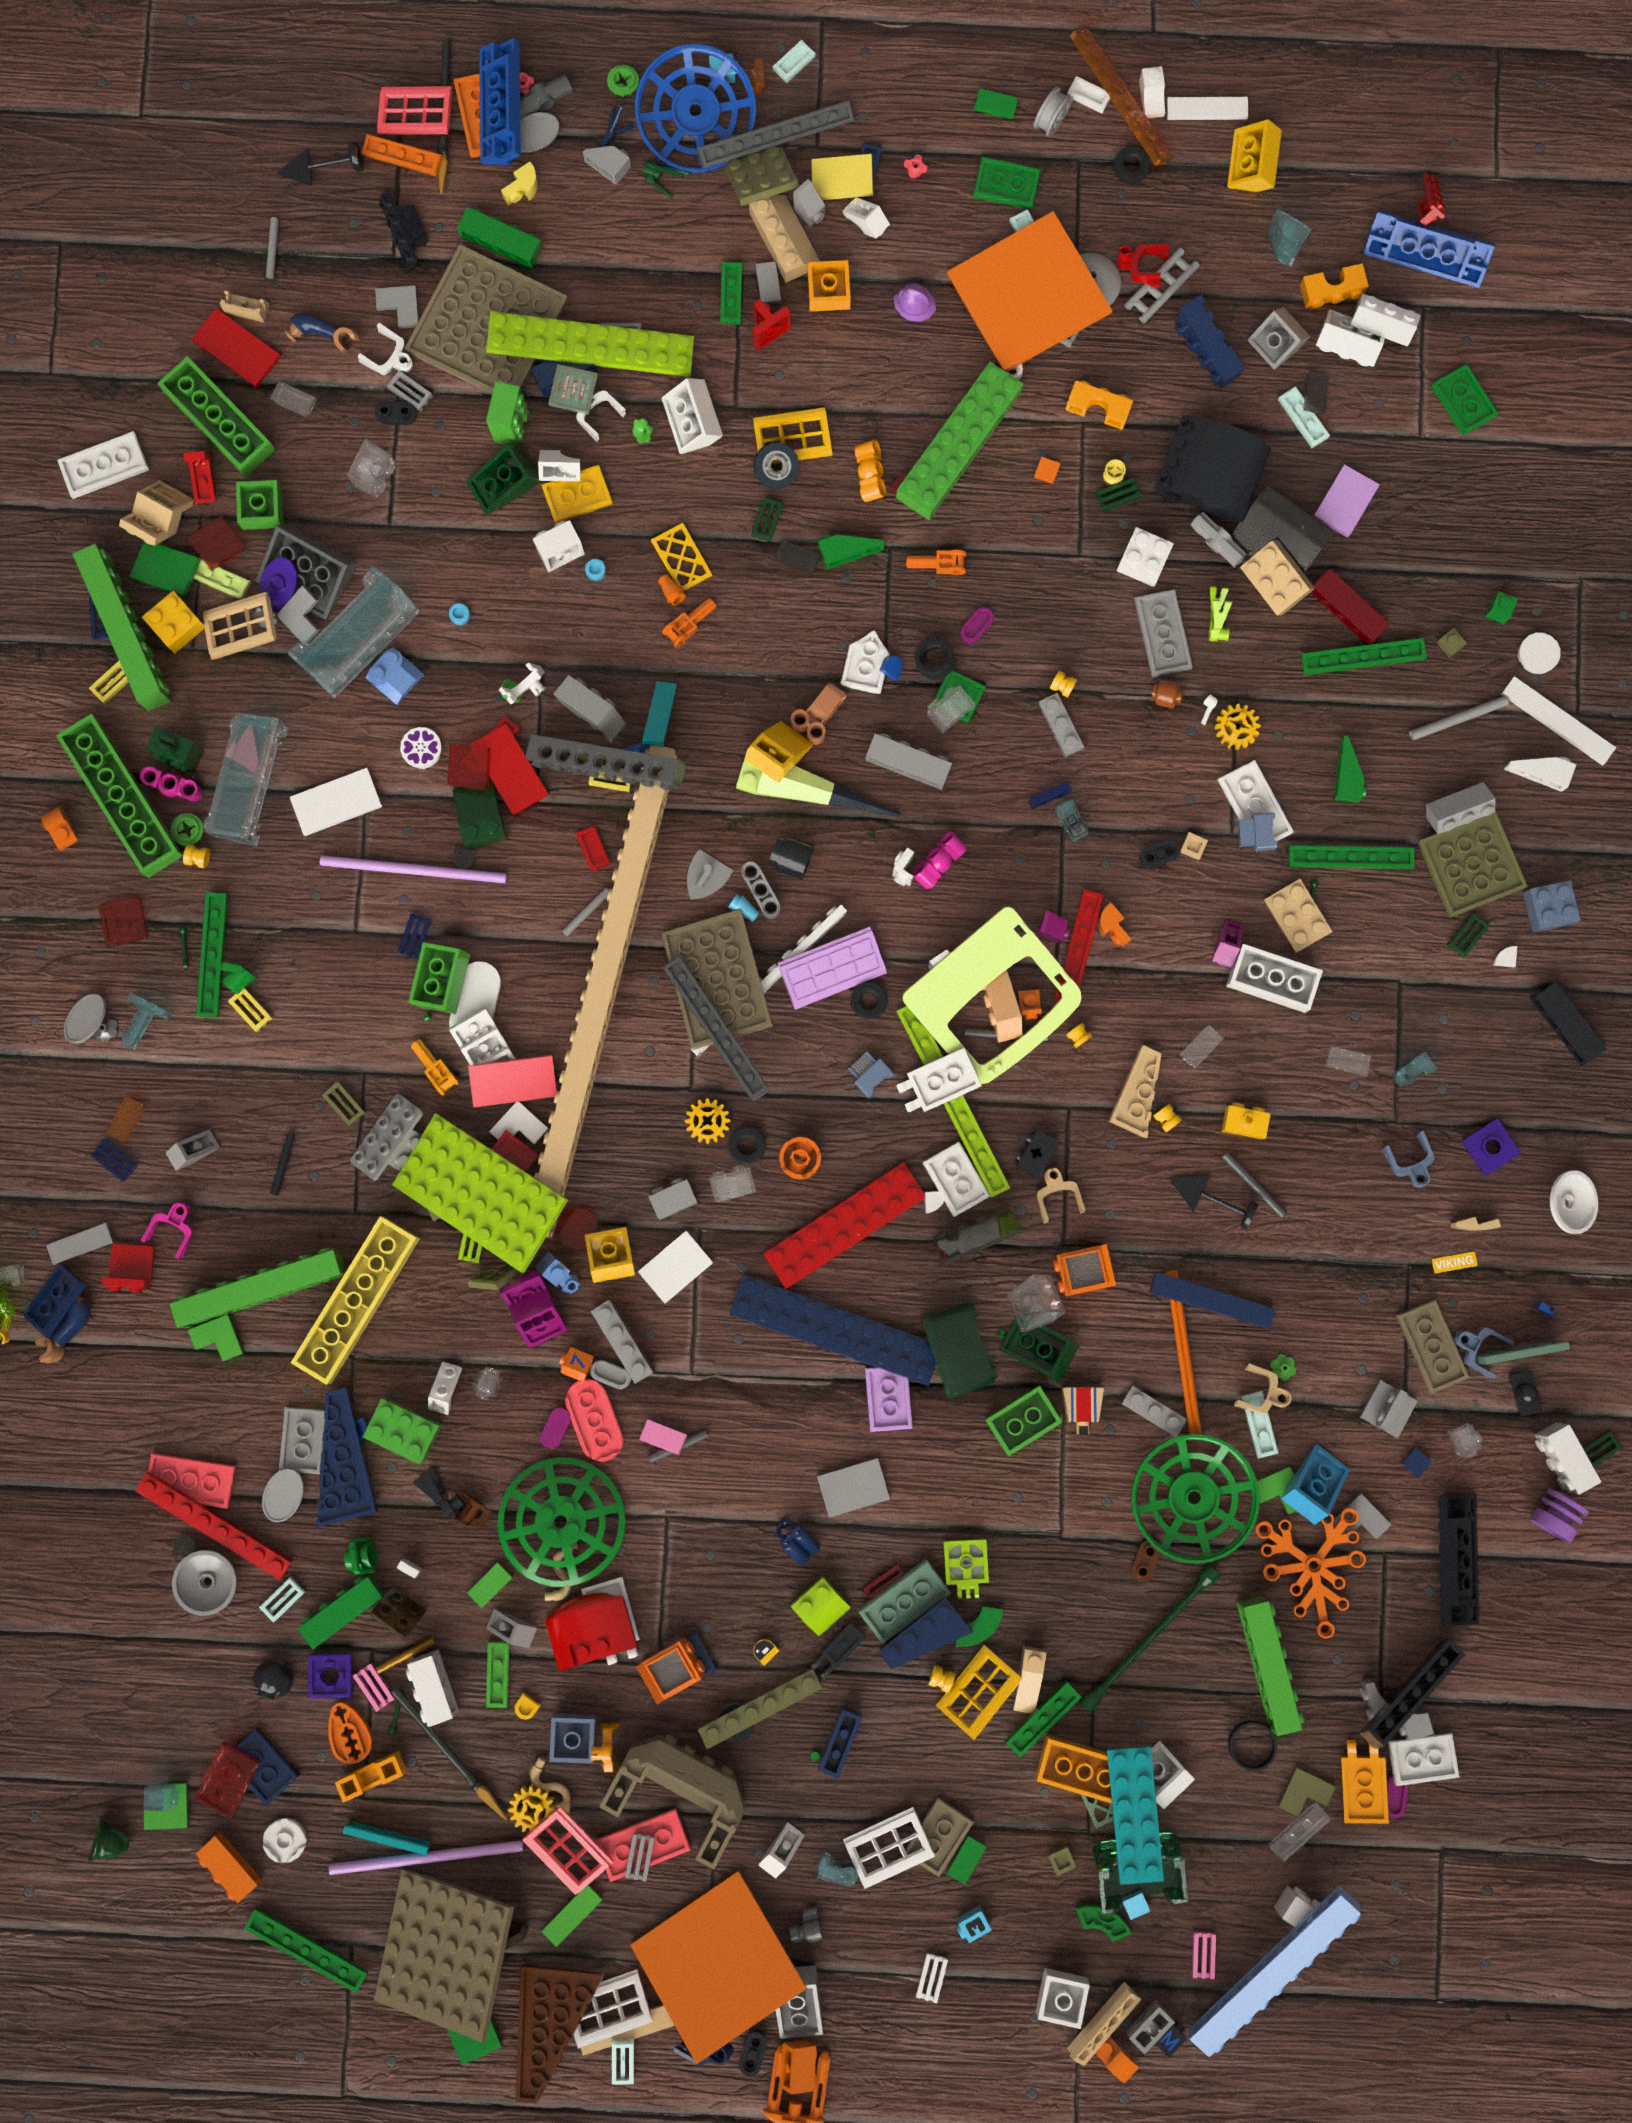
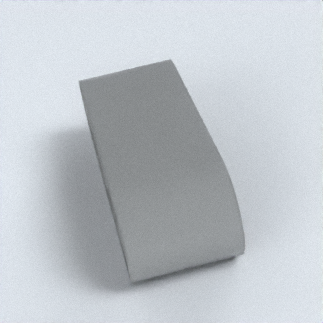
M745 863L741 872L747 887L763 915L768 919H775L780 914L778 899L757 863ZM754 868L757 873L754 877H748L745 874L746 870ZM758 886H764L767 889L764 895H758L755 892ZM768 904L776 905L777 909L774 913H768L765 910Z

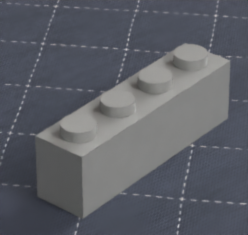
M880 733V735L874 734L865 761L937 789H943L952 766L948 758L940 755L937 757L932 756L929 751L923 748L914 749L905 741L900 740L896 742L884 733Z
M608 1300L593 1309L591 1313L634 1384L654 1373L653 1368L612 1301Z

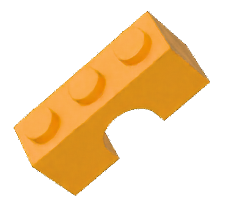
M1363 263L1344 267L1339 275L1340 284L1336 286L1327 283L1323 272L1304 276L1300 283V289L1305 308H1318L1325 303L1332 302V304H1337L1344 299L1360 298L1369 287Z
M1075 381L1065 410L1085 417L1086 411L1090 406L1100 405L1106 411L1104 424L1123 430L1133 400H1130L1128 396L1123 394L1116 395L1110 393L1106 388L1093 387L1086 381Z
M397 1751L341 1776L335 1782V1785L344 1803L363 1794L374 1786L384 1785L403 1776L407 1772V1768L400 1752Z

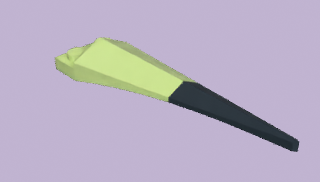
M749 748L747 749L736 784V789L755 795L825 804L895 817L900 816L896 811L797 766H794L778 783L745 760Z

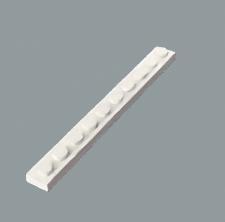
M842 905L838 908L834 906L826 914L828 918L823 922L818 921L812 927L813 932L808 937L804 935L796 943L798 947L793 951L791 949L782 956V959L785 960L810 950L847 914V910ZM776 964L767 971L769 975L763 980L760 978L764 993L782 977L779 966ZM709 1046L692 1050V1052L699 1057Z

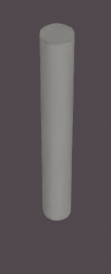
M272 217L270 221L266 278L269 279L274 278L279 225V219L276 217Z
M605 888L562 930L563 934L568 937L607 898L609 890Z

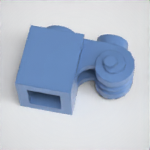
M549 1251L535 1266L539 1273L554 1286L560 1285L563 1292L573 1294L581 1284L578 1276L575 1273L573 1275L569 1273L570 1270Z

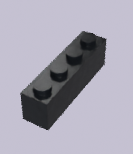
M1556 982L1551 983L1530 998L1580 1066L1588 1064L1607 1050L1604 1046L1603 1038L1594 1033L1591 1029L1590 1021L1585 1017L1583 1018L1578 1012L1579 1007L1575 1002L1569 1000L1566 996V990L1562 985Z

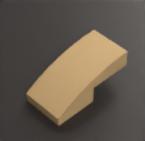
M1469 1217L1450 1223L1452 1228L1467 1231L1489 1230L1501 1227L1499 1219H1492L1478 1224L1476 1217Z

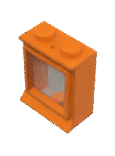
M1107 1244L1055 1255L1056 1259L1053 1260V1267L1055 1272H1059L1058 1289L1064 1296L1116 1286Z
M685 1637L642 1660L636 1666L657 1705L702 1680L706 1675L704 1664L696 1658L692 1643L687 1641Z

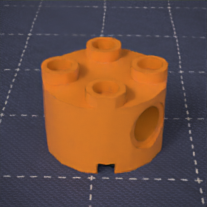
M793 1138L787 1141L780 1150L779 1160L781 1168L786 1175L793 1179H808L816 1174L820 1167V1149L809 1138Z

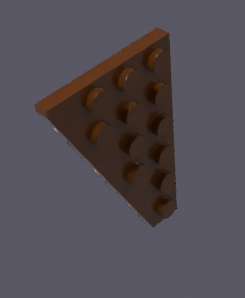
M526 1964L521 1966L515 2101L536 2104L540 2100L600 1985L604 1972Z

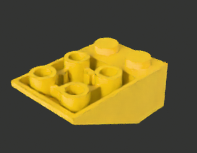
M779 721L756 738L750 745L745 760L779 783L814 744L784 722Z

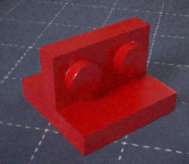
M761 299L754 303V318L758 325L752 328L753 345L759 351L791 329L790 311L786 305L773 314L771 307L767 303L764 304Z

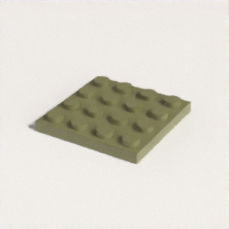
M1496 811L1468 824H1463L1450 831L1435 834L1417 842L1449 918L1528 887Z

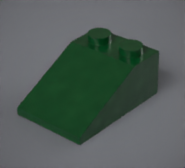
M508 443L474 473L466 483L484 513L489 515L527 493L541 480H539L538 473L522 447Z
M492 780L452 790L463 844L467 850L507 840Z
M1019 1313L999 1350L1042 1375L1060 1383L1079 1345L1070 1338Z

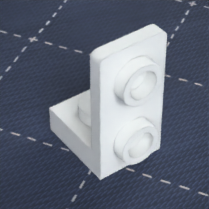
M442 1362L428 1397L429 1410L446 1415L449 1414L451 1398L462 1372V1367Z

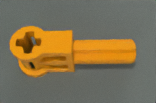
M418 1039L412 1043L411 1048L427 1068L424 1073L442 1096L453 1085L459 1084L441 1059L437 1061L422 1040Z

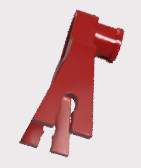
M1140 244L1135 252H1132L1130 246L1123 245L1119 248L1120 251H1118L1117 266L1120 269L1130 270V277L1133 281L1160 289L1161 273H1140L1138 266L1142 257L1146 254L1168 260L1170 244Z

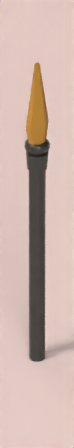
M444 40L442 43L441 86H449L451 42L448 40ZM444 98L440 100V108H443ZM440 112V123H442V112ZM439 134L437 154H441L443 157L438 171L440 194L443 193L448 164L447 134Z
M397 1687L392 1692V1695L462 1774L465 1781L473 1791L477 1792L480 1799L504 1820H507V1817L490 1791L482 1785L483 1782L481 1780L478 1781L479 1778L465 1766L433 1727H428L427 1723L422 1721L420 1712Z

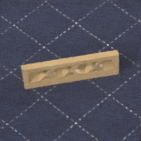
M1123 1982L1067 2047L1071 2052L1069 2056L1077 2063L1085 2066L1141 2001V1998L1126 1982Z

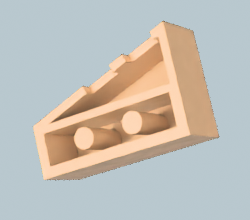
M1006 969L982 989L985 992V996H983L985 1006L990 1010L989 1018L991 1025H994L998 1043L1022 1036V1017Z

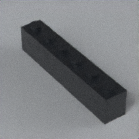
M1450 1638L1439 1642L1359 1732L1361 1736L1374 1749L1384 1747L1465 1656V1653Z

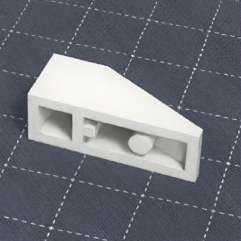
M1565 757L1510 761L1505 765L1504 770L1562 792L1568 788L1576 764L1571 763V760Z

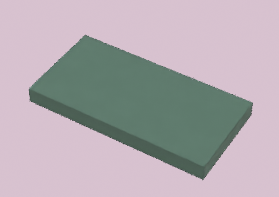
M1547 1341L1476 1354L1475 1362L1476 1364L1487 1365L1569 1350L1570 1346L1567 1341Z
M925 1558L857 1610L880 1642L884 1644L950 1595L951 1592Z

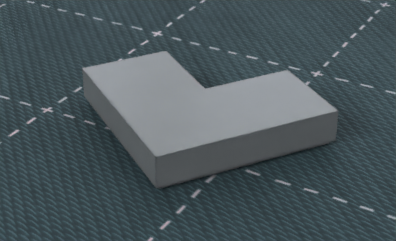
M416 285L375 289L376 308L378 311L397 309L399 329L417 326L419 314Z
M301 586L277 614L279 619L303 645H307L319 631L306 616L319 600L306 586Z
M1359 1493L1346 1506L1353 1508L1358 1513V1521L1354 1525H1348L1342 1534H1345L1348 1530H1356L1362 1525L1377 1540L1391 1524ZM1351 1512L1345 1513L1346 1519H1350L1352 1517ZM1340 1513L1334 1518V1528L1340 1521Z

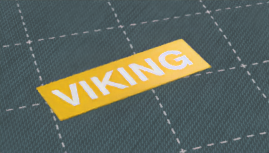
M1475 1251L1432 1259L1434 1274L1478 1266Z

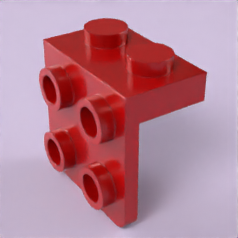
M113 1244L111 1247L109 1276L102 1277L101 1286H108V1290L121 1291V1287H129V1292H142L143 1288H151L154 1248L152 1246Z

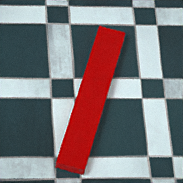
M1086 889L1083 890L1063 965L1064 971L1078 988H1080L1104 896V894ZM1062 975L1059 981L1060 985L1066 982ZM1058 989L1053 1006L1061 999V993Z

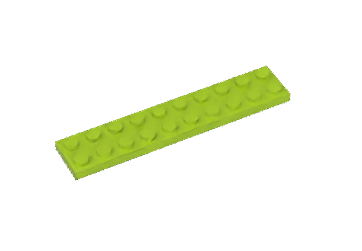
M490 311L486 351L493 354L568 363L595 364V366L690 377L694 336Z

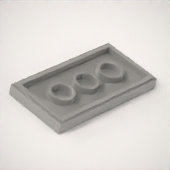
M1175 589L1135 597L1134 602L1152 678L1191 670L1193 666Z

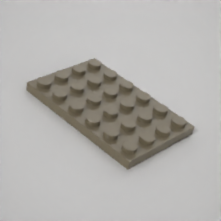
M741 909L661 933L669 963L678 956L683 959L735 1038L773 1026ZM676 988L691 1049L696 1050L712 1045L713 1042Z

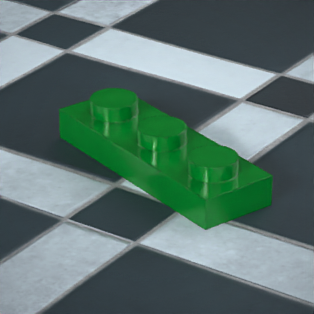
M722 262L720 323L741 324L742 263Z

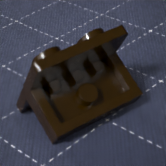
M391 1587L371 1611L370 1616L405 1641L416 1624L424 1616L426 1610L395 1587Z

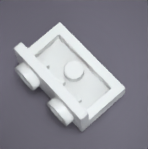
M909 848L905 852L900 851L894 860L895 867L892 876L895 877L894 881L902 886H905V884L910 886L913 881V875L905 871L914 856V851Z

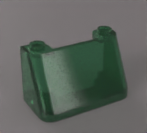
M969 1302L920 1318L948 1400L995 1383L994 1378L998 1377L995 1366H990L974 1319L978 1317L974 1305L970 1306Z
M1172 1833L1159 1834L1164 1881L1120 1885L1116 1841H1105L1094 1845L1093 1859L1102 1914L1119 1911L1122 1907L1121 1898L1138 1890H1141L1144 1896L1164 1893L1165 1899L1173 1904L1188 1902L1185 1860L1176 1835Z

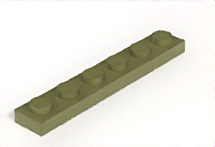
M811 1668L697 1728L706 1748L709 1749L819 1691L822 1687L814 1670Z

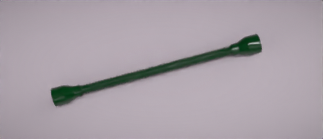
M1208 1564L1201 1571L1198 1580L1194 1583V1587L1165 1615L1166 1617H1163L1164 1619L1150 1631L1151 1633H1148L1149 1635H1146L1147 1637L1135 1647L1136 1649H1133L1134 1651H1131L1132 1653H1129L1130 1655L1118 1665L1119 1667H1116L1117 1669H1114L1115 1671H1112L1113 1673L1101 1685H1097L1095 1689L1086 1692L1079 1702L1092 1713L1099 1705L1102 1696L1106 1693V1689L1119 1678V1675L1121 1676V1673L1123 1674V1671L1136 1660V1657L1138 1658V1655L1140 1656V1653L1153 1642V1639L1155 1640V1637L1159 1636L1170 1624V1621L1172 1622L1185 1608V1605L1187 1606L1200 1591L1214 1584L1221 1575Z

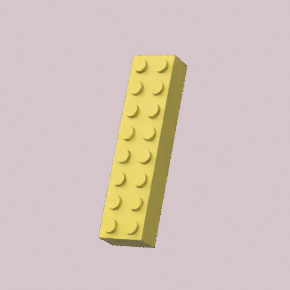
M380 1216L300 1346L291 1364L326 1385L332 1384L420 1238L388 1218Z

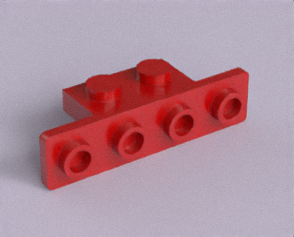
M1424 172L1422 176L1426 196L1417 204L1420 222L1426 227L1438 217L1443 220L1446 217L1444 210L1446 207L1443 204L1444 198L1439 187L1440 181L1435 175H1429L1427 172Z

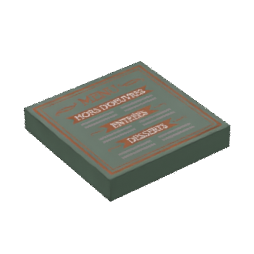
M557 364L548 403L549 406L589 415L598 373Z

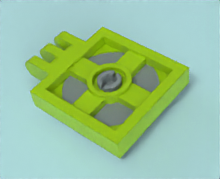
M987 1540L943 1541L946 1585H957L958 1599H962V1590L966 1591V1599L971 1598L970 1590H974V1597L979 1598L978 1583H989Z

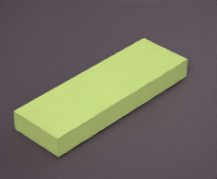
M200 559L201 561L193 579L239 600L244 599L251 584L249 580Z

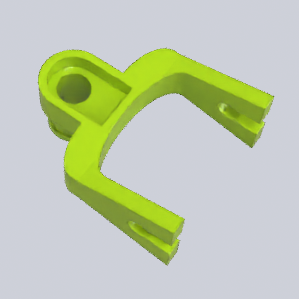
M1210 586L1211 612L1208 640L1215 642L1218 640L1228 641L1230 629L1222 628L1232 604V601L1224 602L1229 588L1222 587L1220 597H1215L1217 586Z

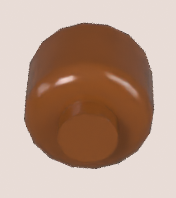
M1165 679L1155 683L1152 692V699L1155 700L1156 705L1171 709L1175 708L1177 703H1181L1184 696V691H1181V686L1178 682Z

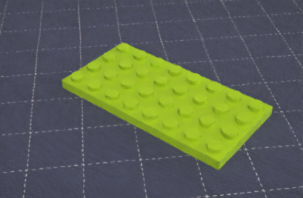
M435 1113L419 1139L418 1145L411 1152L407 1163L402 1167L392 1185L518 1271L525 1273L568 1202V1199Z

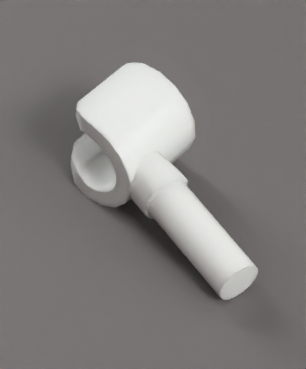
M1209 695L1203 703L1208 707L1201 721V724L1204 725L1217 704V699L1212 695Z

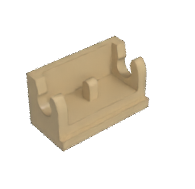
M227 290L224 291L226 300L221 299L220 306L225 314L265 323L269 302L262 298L257 300L231 294Z

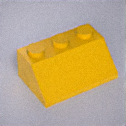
M1267 119L1235 129L1227 187L1254 192L1275 187L1282 130Z

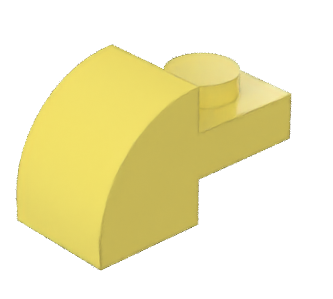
M528 162L513 172L515 181L501 190L507 205L520 201L523 195H526L530 201L537 192L538 180L531 162Z

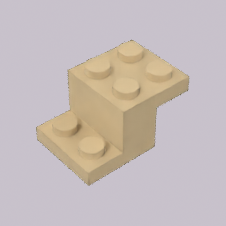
M159 480L137 492L132 513L121 518L119 526L128 533L136 535L146 543L155 546L177 533L181 514L193 507L194 499Z

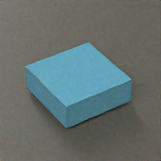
M1141 1890L1121 1898L1130 1920L1150 1912Z

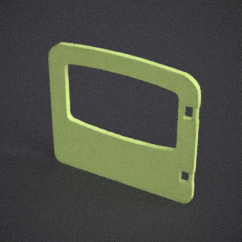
M1004 907L910 986L902 996L907 1007L948 1054H952L965 1048L948 1028V1022L987 984L1019 960L1030 956L1060 991L1061 999L1024 1035L986 1063L979 1064L966 1050L981 1084L989 1083L1037 1047L1075 1011L1081 1001V991L1011 907ZM1018 924L1026 932L1021 937L1014 930ZM1058 973L1066 980L1062 985L1054 978Z

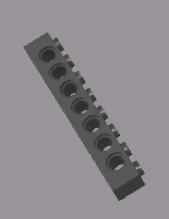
M531 734L525 758L532 762L531 765L537 768L550 766L549 768L555 771L567 769L572 774L579 775L580 772H584L587 776L598 778V775H601L611 781H616L618 778L623 779V782L629 784L641 782V785L651 788L654 785H658L661 789L672 791V788L681 789L687 766L675 758ZM663 770L662 774L658 776L659 771Z

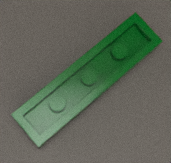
M1065 1680L1004 1741L1021 1758L1082 1697Z

